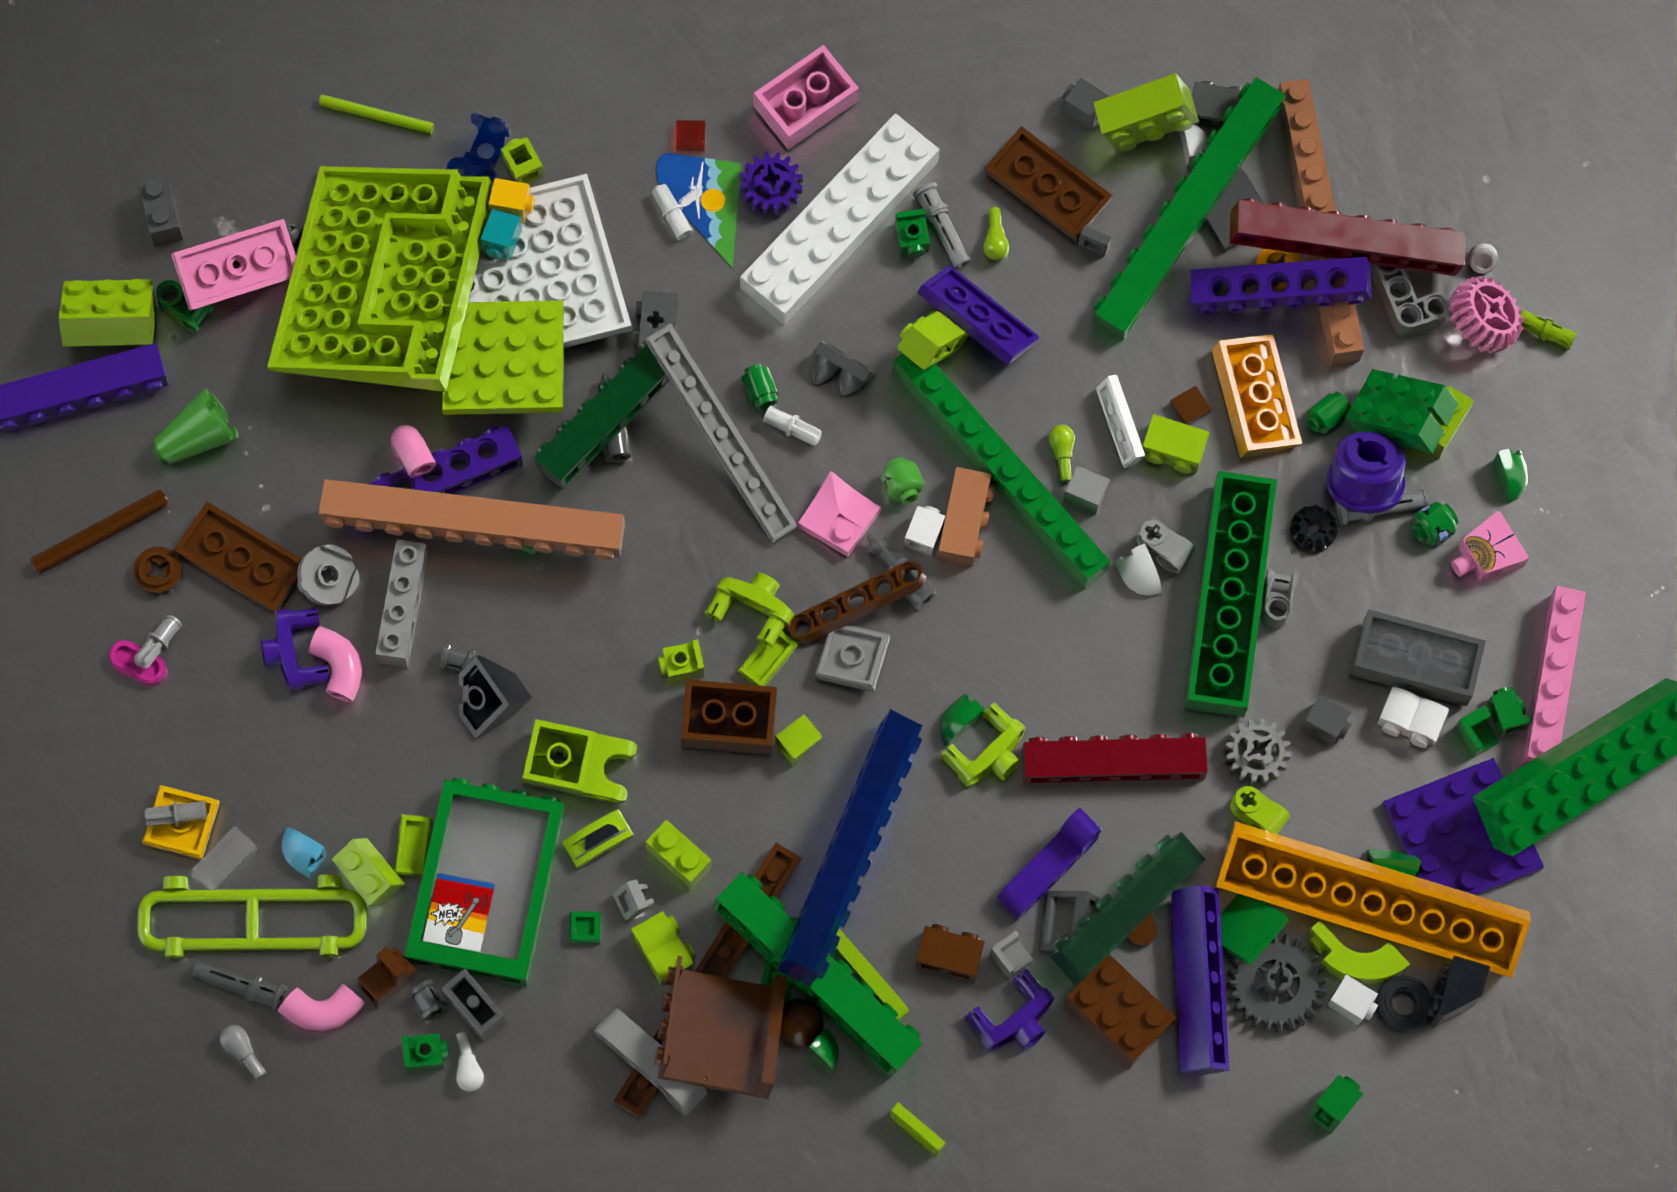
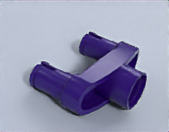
M317 607L291 612L290 609L277 610L276 638L261 640L264 666L280 665L283 677L290 691L301 690L303 686L329 683L330 681L327 664L300 668V665L297 666L292 639L293 629L320 626Z
M1028 969L1021 971V976L1017 974L1012 982L1018 986L1029 1001L1001 1025L995 1026L980 1006L973 1009L974 1015L970 1011L964 1018L981 1037L980 1042L988 1051L997 1050L1015 1039L1024 1049H1028L1035 1045L1046 1032L1038 1021L1050 1008L1055 997L1047 988H1042Z

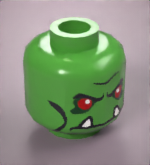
M901 457L893 459L885 465V469L881 474V481L888 497L892 501L902 502L903 504L912 503L917 500L918 494L924 488V480L917 464Z

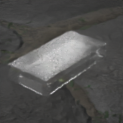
M234 826L192 869V872L209 888L218 890L258 848Z

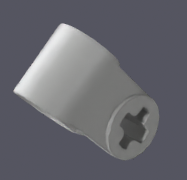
M1148 520L1143 523L1136 536V545L1140 546L1145 543L1151 558L1174 574L1180 572L1195 551L1194 545L1188 539L1175 533L1158 520ZM1151 533L1154 534L1155 537L1152 540L1147 538Z
M1267 569L1261 614L1262 622L1267 628L1278 630L1286 625L1292 611L1298 579L1297 573H1293L1290 576L1273 573L1272 569ZM1278 608L1284 615L1281 617L1273 616L1269 609Z

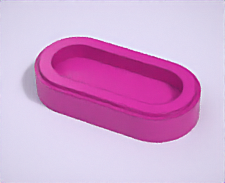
M122 640L116 642L111 647L109 659L116 670L148 686L158 685L165 679L167 667L160 656H157L148 668L143 669L134 662V656L141 646L131 641Z

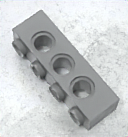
M396 539L375 654L378 664L408 668L428 559L427 545L424 543Z

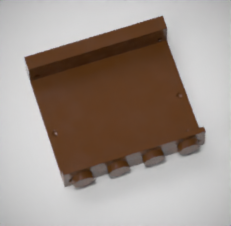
M678 956L674 967H668L665 981L666 985H670V992L665 993L663 998L662 1011L667 1012L666 1020H661L658 1031V1038L663 1039L662 1048L657 1047L654 1065L659 1066L658 1079L768 1099L775 1079L787 976L775 974L771 986L683 970L681 965L682 956Z

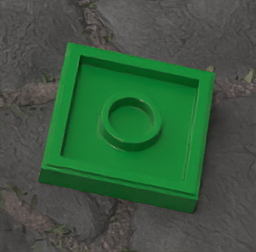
M1237 894L1220 914L1222 949L1251 966L1289 922V919L1284 913L1264 901Z

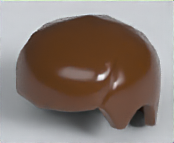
M794 998L786 1001L783 1006L780 1035L791 1046L799 1048L810 1046L824 1029V1019L821 1011L808 1000Z

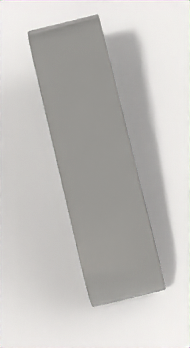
M1371 264L1372 279L1396 334L1402 337H1411L1438 328L1445 322L1449 313L1448 308L1450 307L1447 297L1436 293L1417 299L1405 269L1391 267L1393 270L1386 272L1379 265ZM1399 290L1403 297H1394L1390 291ZM1436 307L1441 311V314L1434 315L1428 308ZM1409 316L1413 319L1414 323L1407 324L1402 321L1401 317Z
M614 1008L594 1029V1032L603 1042L662 1091L668 1102L684 1116H687L707 1094L705 1087L658 1079L659 1066L654 1065L657 1047L662 1048V1046L619 1009Z

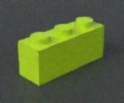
M934 309L926 318L921 316L915 324L909 323L900 334L902 340L897 349L925 370L958 351L969 334L942 312Z

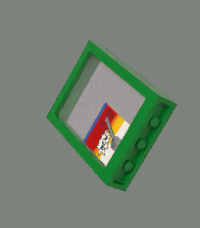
M452 778V781L444 780L404 955L411 964L456 973L466 969L471 976L527 986L563 823L564 803L560 802L559 798L550 795H542V798L531 797L529 792L519 789H513L512 793L501 791L499 786L488 783L482 784V787L470 785V781L463 778Z

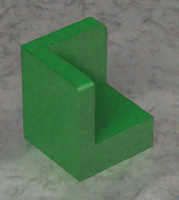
M1486 706L1459 719L1455 726L1473 758L1499 743L1497 736L1488 723L1491 714Z

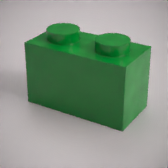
M1338 1075L1308 1114L1333 1133L1362 1097L1363 1093L1359 1091L1360 1086L1350 1077L1345 1076L1343 1078L1341 1075Z

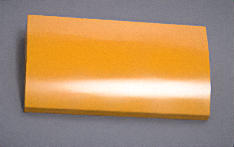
M1274 335L1219 341L1211 350L1240 459L1271 454L1300 446L1302 441Z

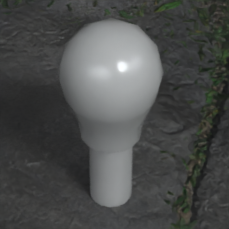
M238 1025L225 1027L220 1035L222 1047L239 1061H243L255 1079L263 1076L266 1071L253 1055L254 1051L250 1046L246 1031Z

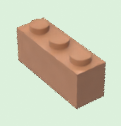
M956 467L938 551V560L973 566L974 557H981L984 541L978 540L980 529L986 530L989 512H984L986 501L992 502L995 485L990 484L991 474Z

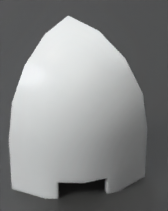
M1192 124V127L1188 130L1180 131L1187 167H1190L1198 153L1203 155L1209 147L1206 144L1209 138L1207 133L1196 124Z
M1145 543L1131 550L1132 555L1117 559L1115 565L1129 589L1145 596L1162 594L1160 579Z

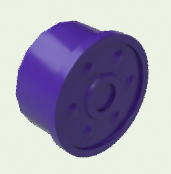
M1357 432L1346 436L1338 443L1333 463L1328 470L1327 488L1330 495L1341 506L1359 513L1374 514L1393 508L1400 502L1405 490V453L1396 441L1384 434Z

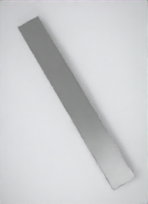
M668 324L644 339L770 542L778 540L798 527L672 324Z

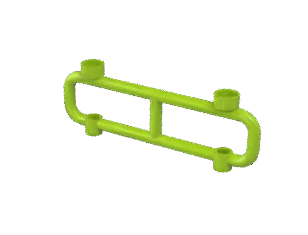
M319 875L317 877V889L188 890V877L165 876L163 877V890L150 892L140 902L137 930L142 944L151 950L165 951V958H183V951L320 950L319 956L336 957L338 956V949L353 948L365 936L366 905L359 893L342 888L341 875ZM259 901H349L354 907V930L348 937L258 938ZM158 902H246V938L168 937L157 939L150 933V910Z

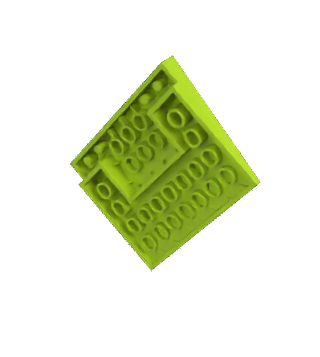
M320 166L267 366L269 371L447 392L482 247L481 236L490 213L488 203L493 184L489 177L461 176L458 170Z

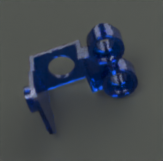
M472 113L471 123L478 129L475 141L470 152H465L463 157L452 158L447 164V169H462L464 174L461 176L489 177L493 184L494 179L497 178L494 168L501 154V148L506 143V137L511 135L510 128L504 120L498 117L488 118ZM485 143L492 145L495 150L493 156L487 159L480 157L477 153L478 147Z

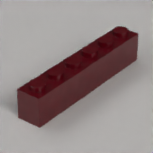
M1195 733L1181 734L1180 738H1168L1166 734H1154L1149 736L1150 738L1138 739L1136 735H1122L1119 739L1107 740V736L1102 735L1091 736L1089 740H1077V737L1065 736L1059 738V741H1047L1045 737H1033L1029 739V742H1024L1022 747L1023 785L1205 780L1208 773L1206 737H1198V734Z

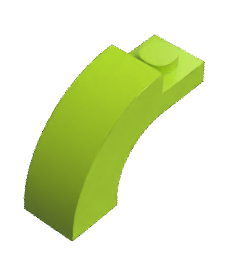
M1321 921L1317 922L1307 934L1311 938L1309 940L1311 946L1318 953L1322 954L1324 952L1327 955L1322 960L1320 966H1325L1324 970L1339 980H1343L1347 974L1363 985L1381 984L1393 977L1399 976L1410 965L1390 942L1379 950L1370 953L1352 951L1345 947Z

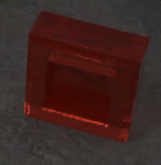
M676 120V151H705V121Z

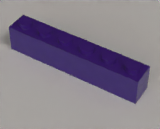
M157 343L0 385V432H11L17 426L27 423L31 425L45 422L46 418L57 415L59 417L70 416L76 412L75 410L86 407L88 409H96L102 407L105 402L112 400L126 401L138 393H155L162 390L164 386L169 384Z
M1195 885L1171 891L1172 938L1175 955L1174 970L1176 973L1181 1073L1204 1076L1230 1071L1219 889Z

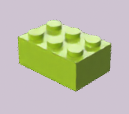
M1176 73L1093 102L1101 133L1117 151L1131 150L1138 143L1146 140H1159L1164 137V134L1172 131L1188 130L1192 127V124L1199 122L1191 91Z
M153 279L64 281L59 312L62 346L152 345L157 309Z

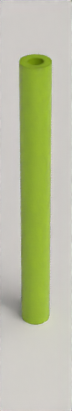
M323 94L320 96L319 106L427 134H432L434 129V123Z

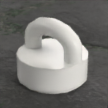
M1477 244L1469 251V265L1476 273L1486 274L1497 267V251L1490 244Z

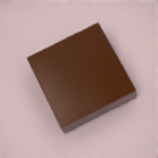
M1197 386L1190 388L1170 401V404L1186 425H1190L1208 415L1212 410Z

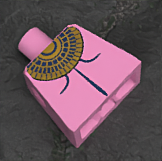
M1497 511L1462 539L1459 545L1462 556L1451 561V564L1459 577L1473 571L1477 579L1483 582L1523 568L1529 556L1501 512Z

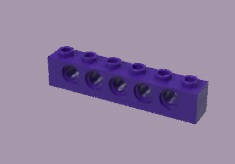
M1367 257L1191 270V304L1197 312L1204 315L1216 314L1217 310L1241 313L1245 312L1246 308L1270 311L1274 310L1275 306L1299 309L1305 307V304L1328 307L1334 305V302L1346 301L1347 304L1357 305L1362 304L1363 300H1372L1371 264ZM1337 279H1346L1344 286L1333 288V284ZM1308 281H1317L1313 289L1304 290V285ZM1279 283H1288L1284 291L1274 292L1275 287ZM1250 285H1258L1255 293L1245 294L1246 289ZM1229 287L1226 295L1216 296L1220 288Z
M508 425L502 428L495 426L485 431L483 436L476 439L471 437L463 439L457 443V447L447 451L440 449L433 452L432 456L436 466L422 476L410 478L405 467L402 466V470L392 474L390 472L382 473L375 477L373 482L368 484L396 488L407 484L413 490L457 494L523 466V460ZM484 450H492L495 453L489 459H483L479 456ZM457 461H463L467 464L466 468L460 471L454 470L452 465ZM429 473H437L440 476L435 482L424 480V477ZM356 529L358 535L365 532Z

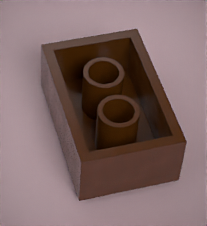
M686 679L681 747L772 755L777 687Z
M1110 954L1076 986L1064 1002V1005L1130 1068L1160 1039L1176 1020V1017Z

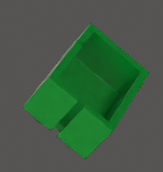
M1372 369L1350 408L1346 419L1356 432L1384 434L1396 441L1399 446L1433 454L1444 430L1429 411L1433 412L1442 426H1448L1459 404L1445 385L1402 375L1396 377L1393 373Z

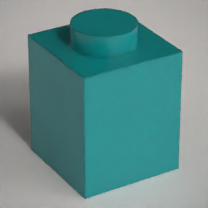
M492 209L481 236L482 253H486L487 256L493 259L503 258L511 260L522 232L520 217Z

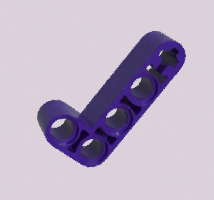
M1078 808L1064 822L1060 832L1011 880L996 899L1018 920L1021 919L1046 894V891H1049L1093 846L1100 837L1102 828L1081 808Z

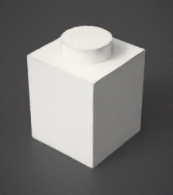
M917 506L905 536L904 547L932 557L944 527L946 516L942 515L941 511L934 507L925 506L923 508Z
M1346 974L1327 1007L1359 1025L1363 1018L1369 1021L1377 1009L1378 1005L1374 1003V1000L1378 994Z

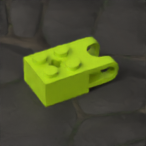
M535 719L522 784L622 804L627 799L626 788L623 785L608 780L604 774V767L612 759H632L637 753L638 746L630 740ZM557 752L563 753V758H567V760L556 764L550 756H556Z

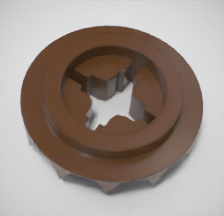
M151 547L144 550L136 558L133 566V575L137 584L147 593L153 592L160 595L164 591L172 590L173 586L180 581L182 566L178 556L172 550L165 547ZM150 562H153L159 568L166 566L163 569L165 579L159 578L158 575L150 576L153 573Z

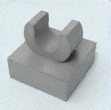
M637 879L626 882L613 893L624 921L635 919L654 903L653 898L646 900L642 893L648 888L647 884H638Z

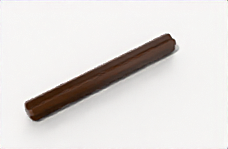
M157 490L33 556L30 559L31 564L37 573H41L165 507L168 504V499L162 490Z

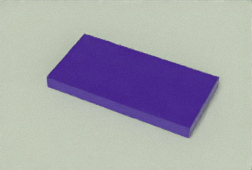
M951 265L922 284L917 291L920 296L1006 365L1011 364L1033 347L1040 338Z

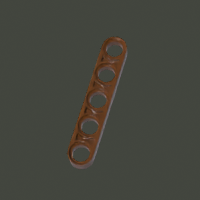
M915 561L901 563L795 615L788 626V631L799 644L810 643L919 590L925 584L926 574L919 563ZM911 570L918 571V577L914 581H904V576L907 572ZM885 583L891 584V590L887 594H877V589L880 585ZM860 596L864 598V603L859 608L850 607V602L855 597ZM831 609L837 611L835 619L829 622L823 621L825 612ZM801 623H809L810 629L808 632L802 635L796 634V628Z

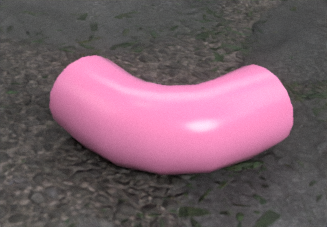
M402 425L394 430L391 436L392 450L395 456L401 459L409 477L415 478L430 472L436 466V462L418 430L410 425Z
M319 626L311 640L309 654L322 658L331 665L332 676L325 692L338 700L353 703L359 690L363 672L360 656L348 639L335 631Z
M344 984L331 997L323 1001L314 1000L301 989L296 988L278 1008V1012L290 1022L305 1030L324 1032L343 1026L361 1010L365 1002Z

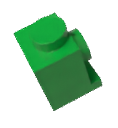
M925 209L895 213L894 224L900 256L919 257L924 255L925 252H929L930 240ZM909 232H919L916 235L909 234Z
M1510 687L1500 688L1493 692V695L1487 702L1498 737L1526 730L1532 722L1530 716L1524 717L1526 714L1525 705L1521 697L1517 698L1515 689L1511 690Z
M439 1033L402 1037L404 1064L407 1073L444 1068L443 1059H449L447 1040L441 1041ZM422 1046L431 1047V1052L428 1055H422L419 1051Z

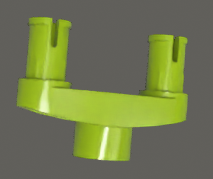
M761 572L755 574L751 583L723 577L716 587V595L704 612L712 620L716 617L715 621L722 622V618L732 601L737 600L768 615L769 618L756 639L764 645L767 642V646L770 648L774 647L784 626H789L794 617V613L788 606L774 596L780 587L779 583Z
M996 703L991 704V710L987 708L982 717L988 720L1001 734L975 760L970 761L953 744L947 747L948 752L944 750L940 755V759L958 774L957 778L967 787L978 783L992 772L1002 781L1006 780L1020 765L1021 761L1012 751L1020 742L1026 727L1017 719H1012Z

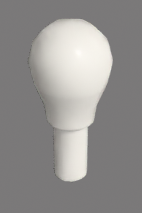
M461 1032L456 1034L460 1055L458 1058L456 1081L461 1089L472 1092L481 1087L484 1074L476 1061L475 1055L472 1054L468 1032Z

